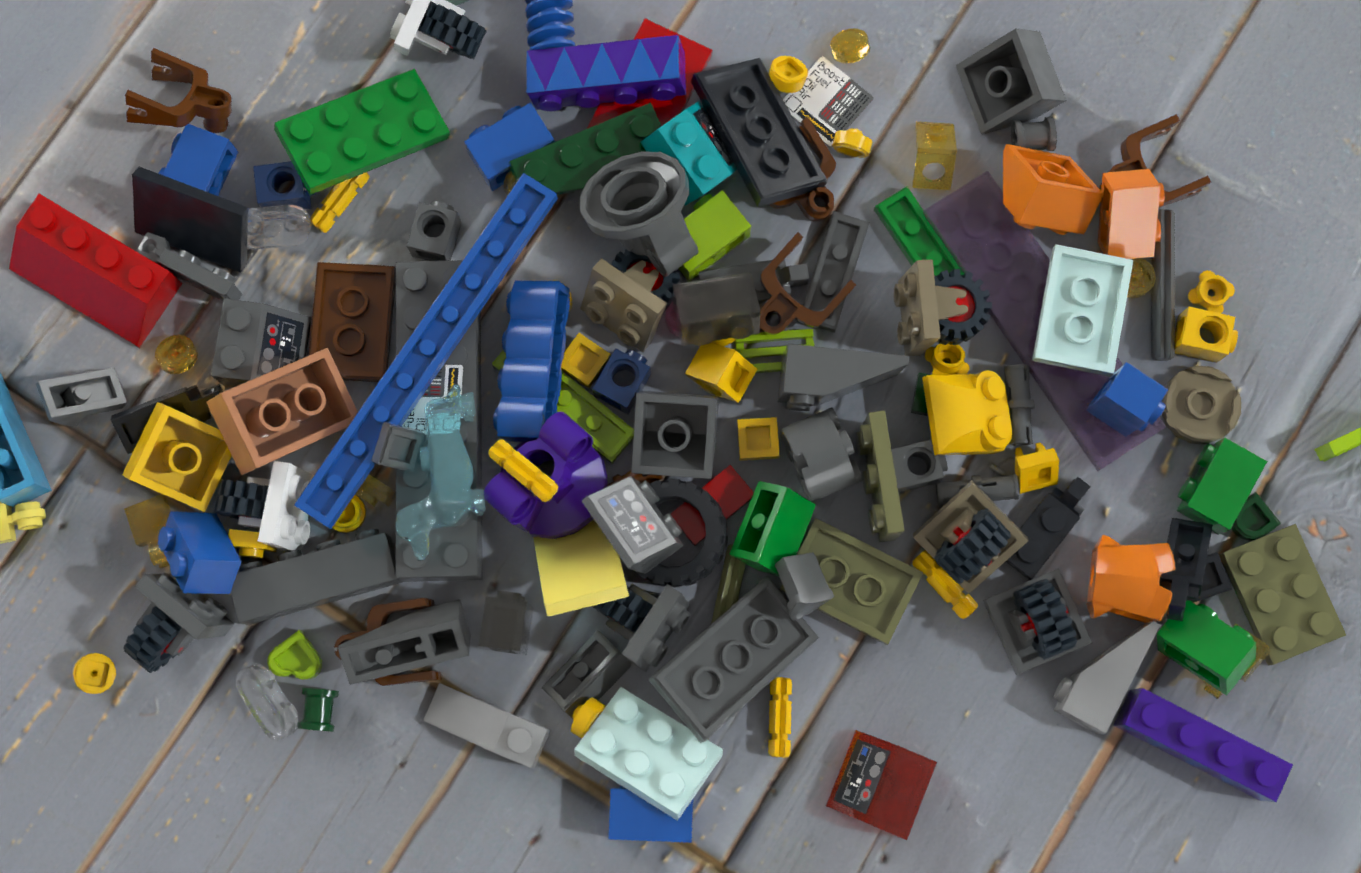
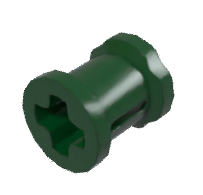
M302 688L301 694L305 696L303 718L302 721L298 722L297 729L334 732L335 726L331 724L334 699L338 698L339 691Z

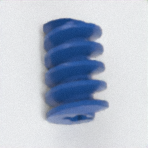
M525 0L527 4L525 13L528 18L526 28L529 33L527 43L530 50L576 46L575 42L567 40L575 35L574 28L566 25L574 21L573 13L565 11L573 6L572 0Z

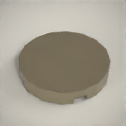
M1196 365L1180 371L1165 385L1168 391L1161 400V402L1166 404L1161 414L1165 425L1176 437L1188 443L1208 444L1220 440L1235 428L1241 415V397L1238 389L1235 390L1234 385L1231 383L1232 380L1224 372L1211 366Z

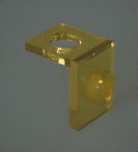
M917 121L915 124L917 154L912 186L913 188L950 190L957 154L954 124ZM930 163H939L945 168V173L938 179H928L922 172L924 167Z

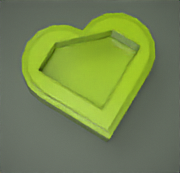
M298 630L269 653L267 665L274 675L280 677L294 675L302 680H311L321 672L322 659L303 631Z

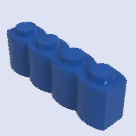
M515 280L512 291L507 295L506 307L511 319L508 329L504 331L502 336V348L506 353V360L503 368L498 373L497 379L502 398L499 407L495 409L493 414V425L497 431V436L507 441L530 442L537 440L543 424L553 414L557 413V402L560 396L562 381L561 364L566 344L565 326L570 308V290L560 281Z

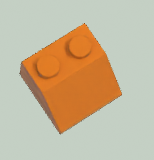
M1006 144L1003 150V204L1014 216L1013 220L1018 225L1028 229H1034L1035 226L1048 228L1061 235H1065L1067 232L1084 235L1104 193L1070 156Z

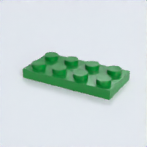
M415 68L274 123V130L309 195L449 139L450 135L447 125Z

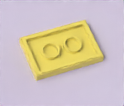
M594 519L575 534L557 539L533 537L547 616H554L629 596L620 556Z

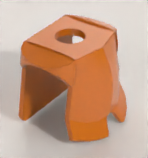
M1101 535L1092 550L1086 603L1090 617L1095 619L1110 612L1143 623L1161 621L1173 595L1170 590L1161 587L1159 583L1163 573L1175 570V561L1169 544L1120 545L1109 536Z

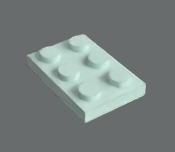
M1055 244L1050 258L1032 361L1110 377L1115 370L1133 260Z
M620 687L576 746L574 753L580 760L678 821L721 759L723 749L709 740L700 743L689 728Z

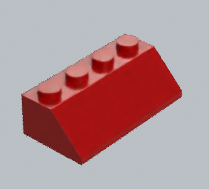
M41 194L37 195L16 226L9 265L11 271L139 348L183 284L167 269Z

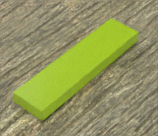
M504 351L492 362V366L498 371L503 368L506 360V353ZM562 371L557 412H565L593 437L592 446L613 464L634 439V429Z

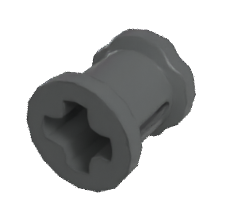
M1052 116L1045 117L1043 121L1030 123L1013 120L1011 125V144L1030 149L1045 148L1047 151H1055L1057 131L1054 118Z

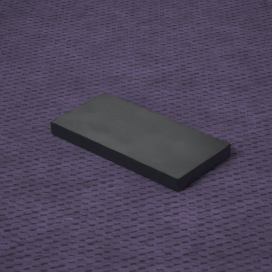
M760 58L693 75L691 84L757 207L816 191L818 187H825L828 180L780 93L771 81L769 73Z

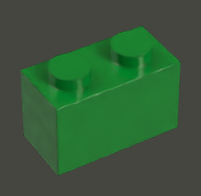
M1225 437L1213 445L1208 443L1196 461V464L1201 467L1195 478L1189 477L1179 491L1178 498L1182 501L1177 511L1193 521L1213 524L1212 531L1218 535L1231 530L1268 461Z
M758 481L729 555L758 571L779 576L775 564L783 557L797 555L816 504L788 487Z
M1186 601L1183 622L1168 619L1156 634L1159 652L1226 696L1256 660V642L1245 629L1236 625L1231 627L1221 621L1210 607L1201 603L1196 605L1191 601Z

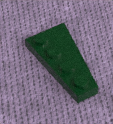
M650 102L509 161L508 165L516 182L525 173L557 193V195L574 193V191L583 190L588 180L610 162L622 156L647 152L641 141L660 128L661 124Z

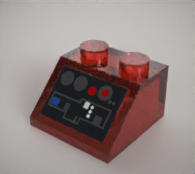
M855 730L826 806L907 840L937 762L901 746Z

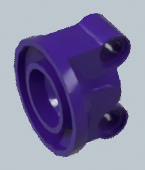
M560 411L553 414L543 424L537 440L521 442L513 448L536 467L544 462L554 460V472L550 478L555 481L559 488L551 500L548 502L540 500L503 467H501L500 473L493 477L486 485L482 496L510 524L515 525L533 537L557 539L575 534L594 519L582 503V500L607 487L608 478L605 464L592 446L593 437L565 412Z

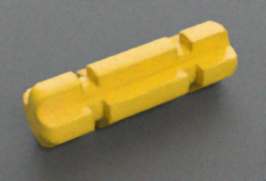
M363 173L334 185L321 202L323 207L321 209L317 207L310 216L309 221L321 232H328L335 223L333 220L335 216L340 217L358 194L356 189H361L368 181V173Z
M500 439L489 449L488 455L494 462L503 467L511 476L528 490H531L543 502H548L557 493L559 487L555 481L546 474H543L539 468L518 451L514 450L506 441Z
M926 550L922 551L912 561L913 566L928 577L926 581L946 603L951 602L953 605L952 610L961 619L967 618L977 609L978 603L970 594L965 595L963 593L964 589L936 563L935 559Z
M775 677L770 682V695H773V697L769 701V733H772V737L768 739V754L771 757L786 758L789 757L791 750V740H788V734H791L792 701H789V695H792V680L786 677Z

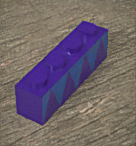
M679 35L527 51V95L536 110L541 109L547 112L558 111L562 107L568 106L593 108L598 106L599 103L609 102L632 104L639 99L649 98L661 101L670 100L675 96L686 95L685 52Z
M1144 688L1130 689L1113 725L1260 801L1277 802L1293 767V764Z

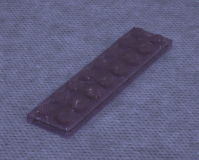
M988 171L923 211V215L965 274L969 271L973 273L971 280L976 282L980 278L984 282L980 288L982 291L989 290L990 296L986 301L992 302V309L988 313L1023 364L1030 366V374L1097 471L1166 428L1159 417L1153 425L1148 424L1142 432L1136 430L1125 437L1086 411L1108 376L1032 361L1050 259L1029 229L1018 225L1013 220L1014 216L1003 204L1002 190ZM1118 357L1114 372L1123 365Z

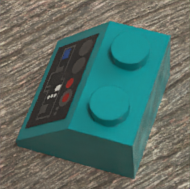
M700 101L685 109L641 141L647 152H662L677 159L685 170L689 182V195L684 206L703 196L737 170Z

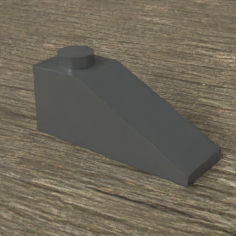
M459 599L419 609L340 644L338 651L349 684L351 685L469 656L471 633L461 600Z

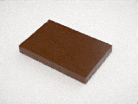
M317 262L309 355L328 348L343 380L379 382L388 370L396 283L395 266Z

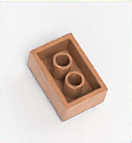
M328 348L224 391L206 402L241 475L347 428L358 413Z

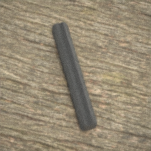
M1160 209L1158 210V219L1161 224V239L1155 242L1151 270V357L1157 361H1168L1175 356V213L1173 210Z

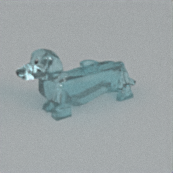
M457 384L452 386L447 396L432 399L424 408L427 446L419 447L421 471H430L431 491L423 501L400 509L395 519L397 535L400 539L410 542L417 561L424 560L429 554L430 530L452 527L469 511L473 512L475 516H483L486 511L483 489H470L474 476L473 467L459 432L461 426L460 418H463L465 423L474 421L475 406L473 392L460 395L461 389Z

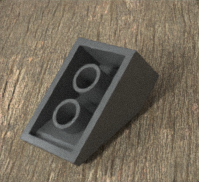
M788 344L781 358L777 402L787 403L786 409L810 411V406L821 405L897 376L909 364V356Z

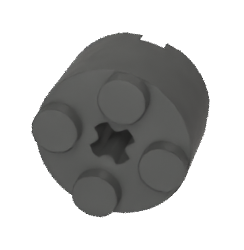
M832 407L787 425V427L780 430L791 462L793 461L798 473L797 478L809 501L821 499L863 481L856 461L849 459V455L855 453L852 442L846 431L838 433L837 430H840L841 426Z

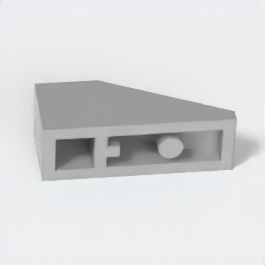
M1154 621L1142 624L1074 672L1069 679L1064 677L1054 693L1053 698L1058 701L1054 711L1096 734H1106L1160 624Z
M441 683L437 687L423 720L529 768L536 767L551 731L546 727Z

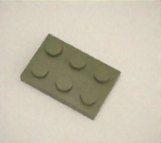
M885 410L869 412L863 424L860 425V432H856V443L859 456H866V470L862 471L863 487L865 494H872L873 500L872 510H868L869 525L872 534L878 533L880 543L896 540L905 530Z
M815 518L797 555L814 552L828 587L832 589L834 594L831 600L816 610L888 645L923 572ZM782 583L779 590L787 594Z
M1296 524L1219 554L1268 666L1275 665L1346 636Z

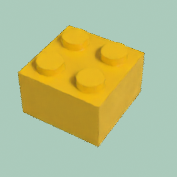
M157 402L122 475L131 481L205 512L232 455L219 429Z

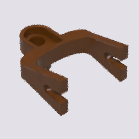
M153 48L151 51V62L167 66L171 69L154 65L152 80L190 83L192 87L187 96L179 104L172 107L165 106L128 90L125 94L126 105L141 108L145 111L129 107L126 112L127 122L180 128L186 126L195 116L204 118L203 126L207 131L212 133L226 131L227 126H229L228 117L232 112L231 95L223 89L208 86V72L205 69Z
M1173 115L1130 134L1121 143L1120 151L1123 162L1114 165L1108 172L1147 169L1141 154L1140 143L1166 135L1171 130V127L1180 122L1178 115ZM1207 175L1171 192L1164 190L1165 200L1163 206L1197 195L1202 191V188L1211 183L1209 176Z
M809 117L801 121L798 128L805 141L821 161L820 168L828 180L836 168V161ZM826 186L818 187L816 191L770 203L769 205L772 208L781 209L796 203L807 219L820 222L827 219L833 211L834 195ZM814 198L823 199L825 207L817 206Z
M799 232L794 235L769 263L760 276L762 286L771 298L760 309L757 323L759 328L769 335L783 332L794 319L808 327H819L857 285L850 280L822 311L810 310L794 300L779 283L775 270L801 243L803 236ZM771 313L778 314L779 324L777 326H769L765 321L766 315Z
M420 598L373 606L367 619V631L352 632L339 637L334 646L337 648L335 655L341 660L338 651L340 644L386 625L390 614L434 606V600ZM427 671L398 676L392 674L376 678L375 680L379 685L393 686L442 680L441 672Z

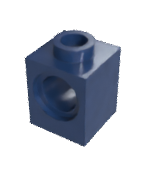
M291 161L253 166L257 204L266 215L312 209L311 195H309ZM284 182H295L293 189L288 193H278L279 187Z
M615 348L592 389L594 397L629 415L636 402V393L643 390L651 376V368L646 365L648 360L634 350L627 349L624 353ZM627 370L634 374L635 380L629 386L620 387L613 382L615 374L619 371Z

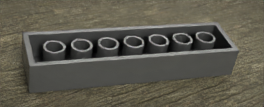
M463 260L396 262V357ZM481 311L444 364L463 366L459 434L456 436L425 435L413 472L396 469V578L402 582L483 580ZM402 537L409 538V541L403 540L404 538Z

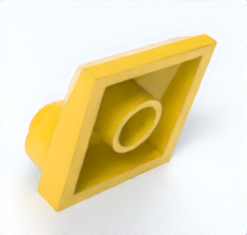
M985 370L977 374L927 375L922 377L934 455L995 454L1005 450V447L1012 438V426L1005 385L997 373Z

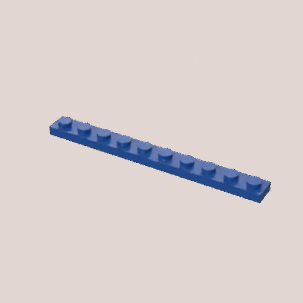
M525 173L522 174L294 506L329 529L334 526L376 464L371 460L383 422L400 426L404 424L557 201V193Z

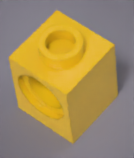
M1194 307L1186 308L1177 318L1175 354L1215 363L1219 362L1229 353H1232L1236 347L1238 331L1233 329L1236 317ZM1200 328H1206L1213 334V344L1207 343L1201 338Z
M703 340L685 375L706 392L739 403L758 369L736 350Z

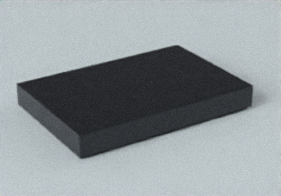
M138 167L132 174L135 233L145 236L148 232L163 237L174 248L184 250L240 273L247 265L248 207L142 167Z

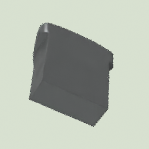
M814 552L783 557L775 564L789 598L786 606L792 621L808 615L834 597Z

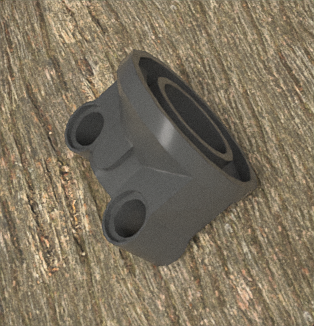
M638 152L622 156L610 162L588 180L580 195V212L592 232L606 239L620 240L628 251L636 255L648 256L654 267L665 277L669 276L699 252L681 213L689 195V182L685 170L677 159L662 152Z

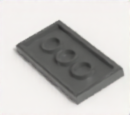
M768 576L758 582L648 679L700 743L705 742L819 638L803 618L792 621L786 606L788 599Z

